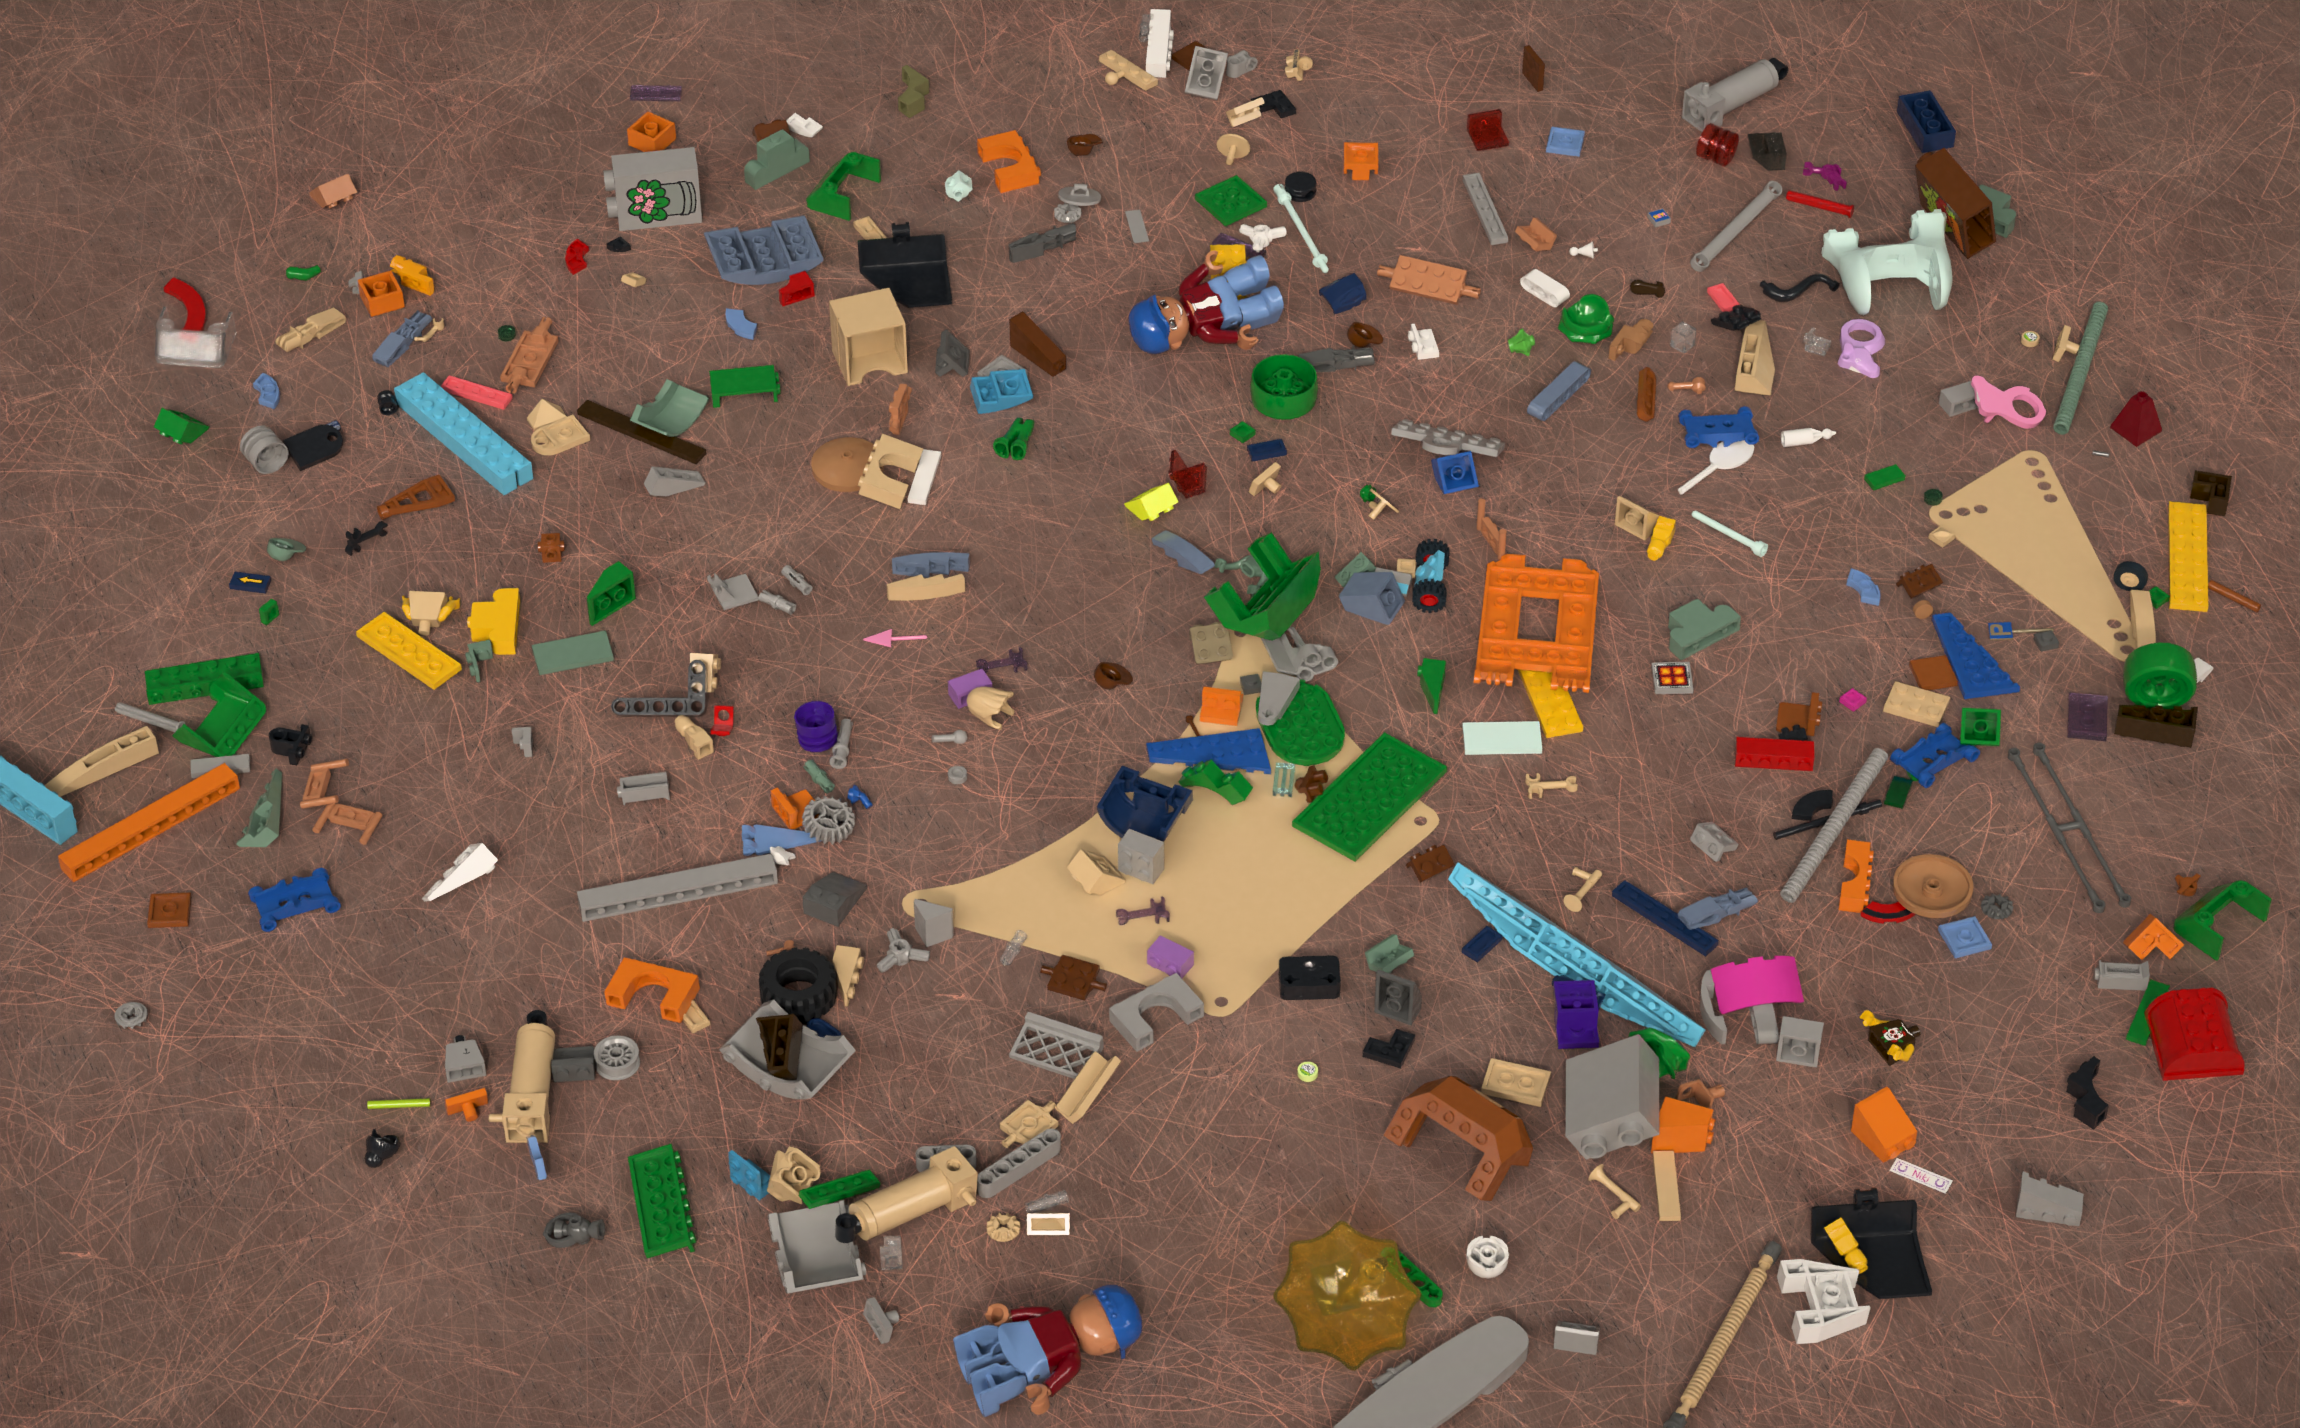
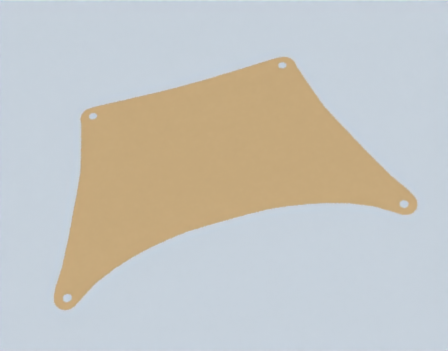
M1228 629L1233 657L1231 660L1221 661L1212 688L1236 690L1244 694L1240 685L1241 676L1258 674L1262 683L1263 671L1281 672H1277L1260 637L1249 634L1238 637L1234 634V630ZM1260 693L1243 695V703L1237 726L1200 722L1201 708L1194 717L1193 723L1200 736L1260 728L1271 767V775L1254 770V773L1246 772V769L1237 768L1234 771L1221 770L1225 775L1239 771L1253 787L1245 801L1231 805L1220 794L1208 788L1186 786L1185 788L1193 790V801L1186 813H1181L1164 841V870L1154 884L1141 881L1138 878L1118 871V843L1122 838L1112 832L1097 813L1066 836L1012 865L959 884L913 891L903 898L902 906L903 910L912 917H914L915 899H925L929 903L953 908V927L1006 940L1060 957L1066 955L1100 965V969L1119 974L1147 987L1169 976L1167 973L1147 964V950L1161 935L1194 952V966L1182 980L1204 1003L1205 1013L1211 1016L1224 1017L1235 1012L1279 968L1280 958L1291 956L1354 896L1426 838L1438 826L1439 817L1432 808L1418 800L1356 862L1292 827V821L1311 804L1307 803L1306 794L1299 793L1294 786L1298 778L1305 777L1309 766L1287 762L1272 751L1256 717L1257 697L1259 698ZM1190 724L1178 739L1196 737ZM1346 733L1341 751L1328 762L1315 765L1317 771L1325 770L1329 778L1327 783L1322 784L1323 790L1363 753ZM1175 762L1173 765L1155 763L1140 777L1173 788L1175 784L1181 786L1178 781L1182 777L1183 770L1189 766H1186V763ZM1125 792L1132 801L1134 792ZM1422 816L1427 819V823L1419 826L1414 823V819ZM1080 849L1104 856L1126 881L1124 884L1102 895L1089 894L1082 888L1081 882L1076 881L1071 876L1072 873L1067 867ZM1218 997H1224L1228 1000V1004L1224 1007H1219L1215 1004V1000Z

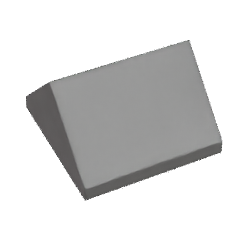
M918 899L914 900L915 929L926 947L953 938V908Z
M1558 1321L1555 1328L1553 1349L1596 1355L1601 1327Z

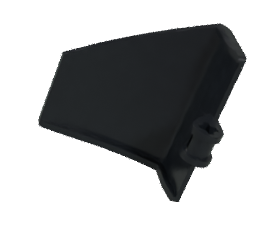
M909 222L897 225L891 223L892 238L859 240L857 242L860 273L879 290L890 288L895 301L908 308L952 304L944 234L910 236Z
M1874 1187L1870 1190L1861 1191L1860 1189H1854L1853 1204L1813 1206L1811 1208V1243L1833 1265L1849 1268L1845 1257L1839 1254L1824 1227L1842 1218L1858 1242L1857 1248L1867 1258L1868 1266L1865 1272L1858 1275L1856 1284L1879 1299L1932 1295V1288L1917 1236V1203L1915 1200L1878 1202V1191Z

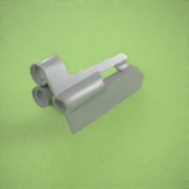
M1290 626L1287 630L1297 646L1295 648H1292L1285 633L1273 641L1261 638L1277 672L1296 675L1297 678L1305 680V682L1310 681L1314 675L1334 669L1338 664V659L1331 647L1321 644H1305L1294 627Z

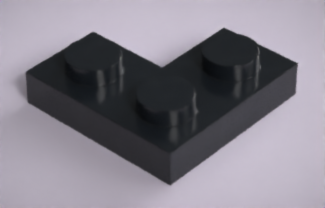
M1281 90L1251 99V101H1254L1261 97L1263 98L1265 104L1259 106L1260 113L1274 109L1280 118L1296 114V108Z
M1396 1029L1389 1043L1370 1037L1363 1050L1362 1057L1401 1069L1415 1041V1034Z

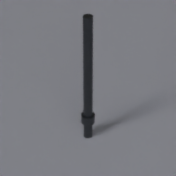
M1879 799L1869 803H1860L1851 816L1867 814L1870 810L1882 807V802ZM1830 815L1774 832V839L1778 840L1822 826L1827 822Z

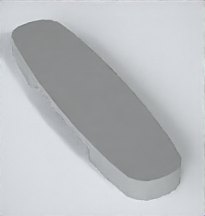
M1490 1317L1443 1343L1404 1369L1366 1398L1333 1428H1437L1481 1394L1488 1395L1493 1393L1521 1367L1528 1355V1334L1519 1324L1508 1317Z

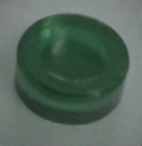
M504 325L498 329V338L502 341H511L516 337L515 328L511 325Z
M1929 489L1924 493V502L1926 504L1935 506L1942 502L1943 494L1941 491Z

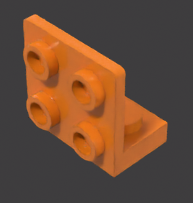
M778 788L770 790L772 807L787 827L793 830L803 826L802 815L805 807L809 805L811 800H814L809 792L805 789L787 797Z

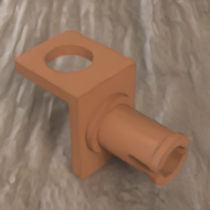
M1698 1079L1681 1084L1676 1099L1683 1100L1695 1097L1702 1107L1711 1109L1714 1099L1724 1097L1725 1090L1721 1084L1706 1088ZM1691 1087L1689 1092L1683 1094L1685 1089Z

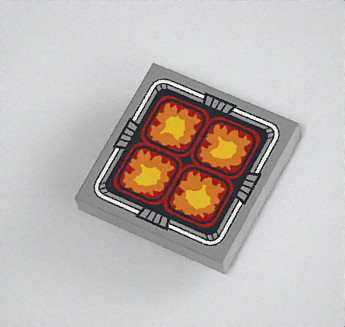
M1653 662L1651 664L1655 694L1693 693L1690 662Z

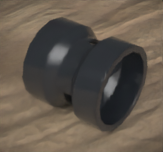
M389 390L381 391L377 396L380 412L383 415L394 414L397 411L394 393Z

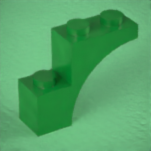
M1212 759L1206 762L1201 761L1194 767H1187L1183 770L1182 777L1178 781L1182 787L1200 786L1208 788L1220 794L1231 805L1245 801L1253 789L1239 771L1225 775Z

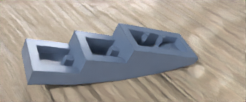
M1167 530L1151 538L1153 545L1163 548L1167 556L1177 559L1178 566L1198 574H1202L1215 567L1214 562L1199 549Z
M931 552L911 554L892 559L893 574L917 576L922 574L924 578H929L930 573L949 575L950 570L969 572L970 569L969 553Z

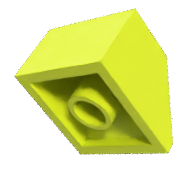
M1165 483L1147 490L1124 503V505L1139 519H1149L1152 521L1159 517L1158 513L1162 511L1166 513L1174 509L1173 505L1178 503V500L1170 484Z

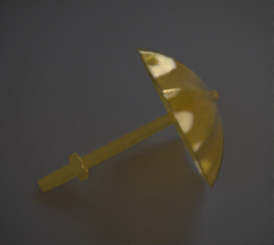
M1345 1221L1337 1222L1330 1230L1316 1238L1294 1241L1290 1244L1289 1264L1286 1275L1273 1294L1275 1302L1285 1311L1293 1325L1296 1345L1300 1351L1328 1355L1340 1361L1352 1371L1359 1369L1365 1361L1379 1353L1389 1350H1401L1405 1347L1407 1321L1413 1307L1421 1297L1419 1288L1411 1282L1402 1267L1397 1243L1391 1239H1377L1366 1236L1352 1228Z

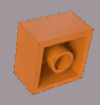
M646 112L627 129L628 145L643 152L664 150L676 140L675 123L653 113Z
M392 271L358 280L360 297L371 317L405 307L403 292Z

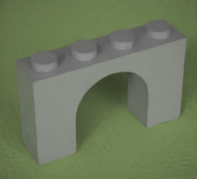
M1177 973L1165 977L1162 981L1148 986L1143 991L1133 994L1124 1001L1116 1003L1109 1008V1021L1136 1052L1154 1043L1153 1029L1141 1017V1014L1146 1009L1154 1006L1171 1008L1187 1025L1204 1017V1003Z

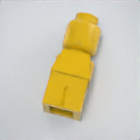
M1662 516L1658 517L1651 542L1647 548L1650 560L1656 561L1661 558L1665 548L1671 544L1675 533L1676 520Z
M1839 1218L1824 1227L1839 1254L1845 1257L1849 1268L1858 1269L1859 1274L1865 1272L1868 1269L1867 1258L1857 1248L1858 1242L1843 1219Z

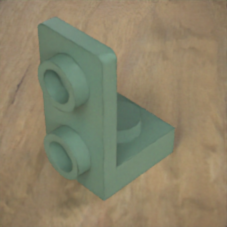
M1360 552L1335 576V579L1344 588L1354 573L1375 572L1377 567Z
M490 640L467 644L468 652L465 653L467 664L471 663L469 665L471 677L475 676L476 682H480L477 661L493 658Z

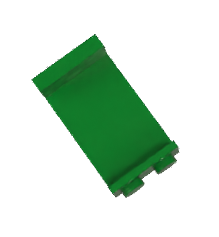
M774 365L709 371L713 408L720 407V396L773 392L774 402H778L777 395L781 393L780 384H776L779 382L778 372L774 371Z

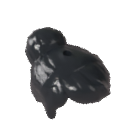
M373 1129L371 1136L369 1135L366 1139L367 1152L364 1158L366 1165L370 1168H377L381 1166L383 1160L396 1154L400 1147L399 1137L386 1135L381 1138L376 1133V1129Z

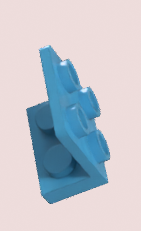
M733 1150L729 1151L731 1180L736 1185L739 1184L750 1196H754L760 1201L769 1194L767 1187L770 1175L750 1159L744 1160Z

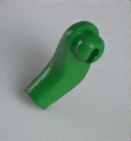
M318 265L310 268L291 266L286 269L287 278L303 281L310 280L321 273Z

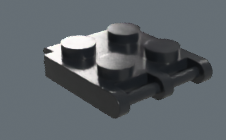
M1736 305L1732 307V311L1721 312L1718 318H1712L1711 323L1715 326L1735 331L1741 330L1762 318L1760 311L1744 307L1743 305Z

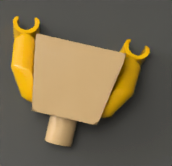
M409 591V598H405V595L402 596V610L408 620L412 621L414 626H419L418 633L424 636L429 635L430 627H439L441 622L445 621L453 610L460 608V598L453 600V597L450 596L448 601L445 592Z

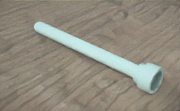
M1698 511L1692 512V517L1750 547L1755 555L1763 557L1766 554L1768 544L1762 541L1754 542Z

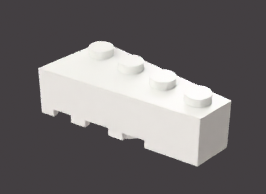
M1151 9L1146 72L1154 77L1166 78L1167 71H1170L1171 51L1169 50H1172L1174 30H1171V10Z

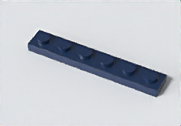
M1626 880L1612 891V897L1705 957L1718 946L1719 940L1699 927L1689 930L1678 918L1677 913Z

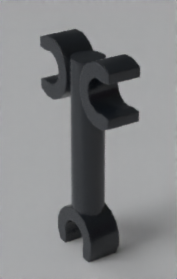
M380 521L374 529L363 534L357 528H354L353 534L347 531L346 538L349 540H347L345 552L352 556L353 550L356 552L361 550L358 543L376 535L386 536L387 532L383 528L387 527L388 524Z

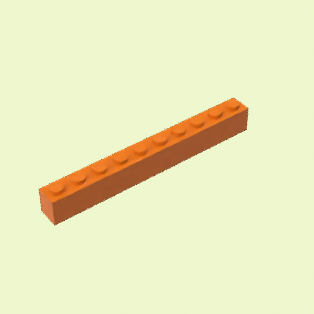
M225 763L60 854L58 859L61 870L73 882L83 878L239 790L238 776Z

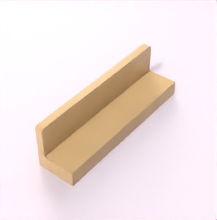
M1096 1051L1092 1053L1055 1106V1109L1074 1124L1083 1117L1121 1060L1114 1056L1107 1061Z

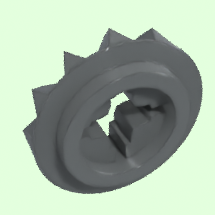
M1992 893L1990 896H1985L1981 903V909L1990 918L2005 919L2013 912V901H2009L2008 896L2002 897L2001 893L1998 896Z

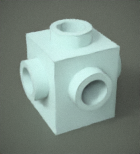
M958 170L946 180V194L959 202L973 190L971 178Z

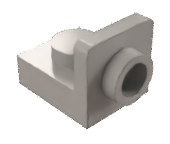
M531 727L512 728L513 743L520 744V750L524 749L525 757H532L533 738Z

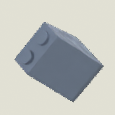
M1392 572L1354 573L1339 595L1345 611L1386 625H1390L1405 602Z

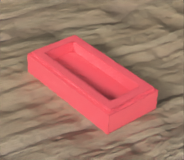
M1723 283L1707 288V293L1722 312H1730L1733 310V306L1740 305Z

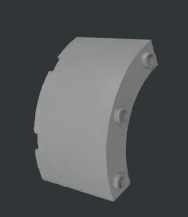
M774 999L765 1002L719 1050L727 1062L732 1063L740 1072L757 1083L763 1090H770L775 1094L791 1099H810L856 1050L844 1035H826L823 1038L819 1037L817 1032L803 1025L797 1080L788 1081L772 1076L767 1068L763 1041L760 1038V1029L756 1018L788 1015V1013Z
M844 1200L812 1209L805 1208L778 1214H768L772 1242H777L778 1250L775 1252L782 1284L785 1286L787 1294L863 1280V1276L866 1275V1268L864 1262L860 1263V1258H858V1246L853 1245V1241L841 1243L835 1238L837 1216L844 1213L849 1214L848 1204L844 1205Z

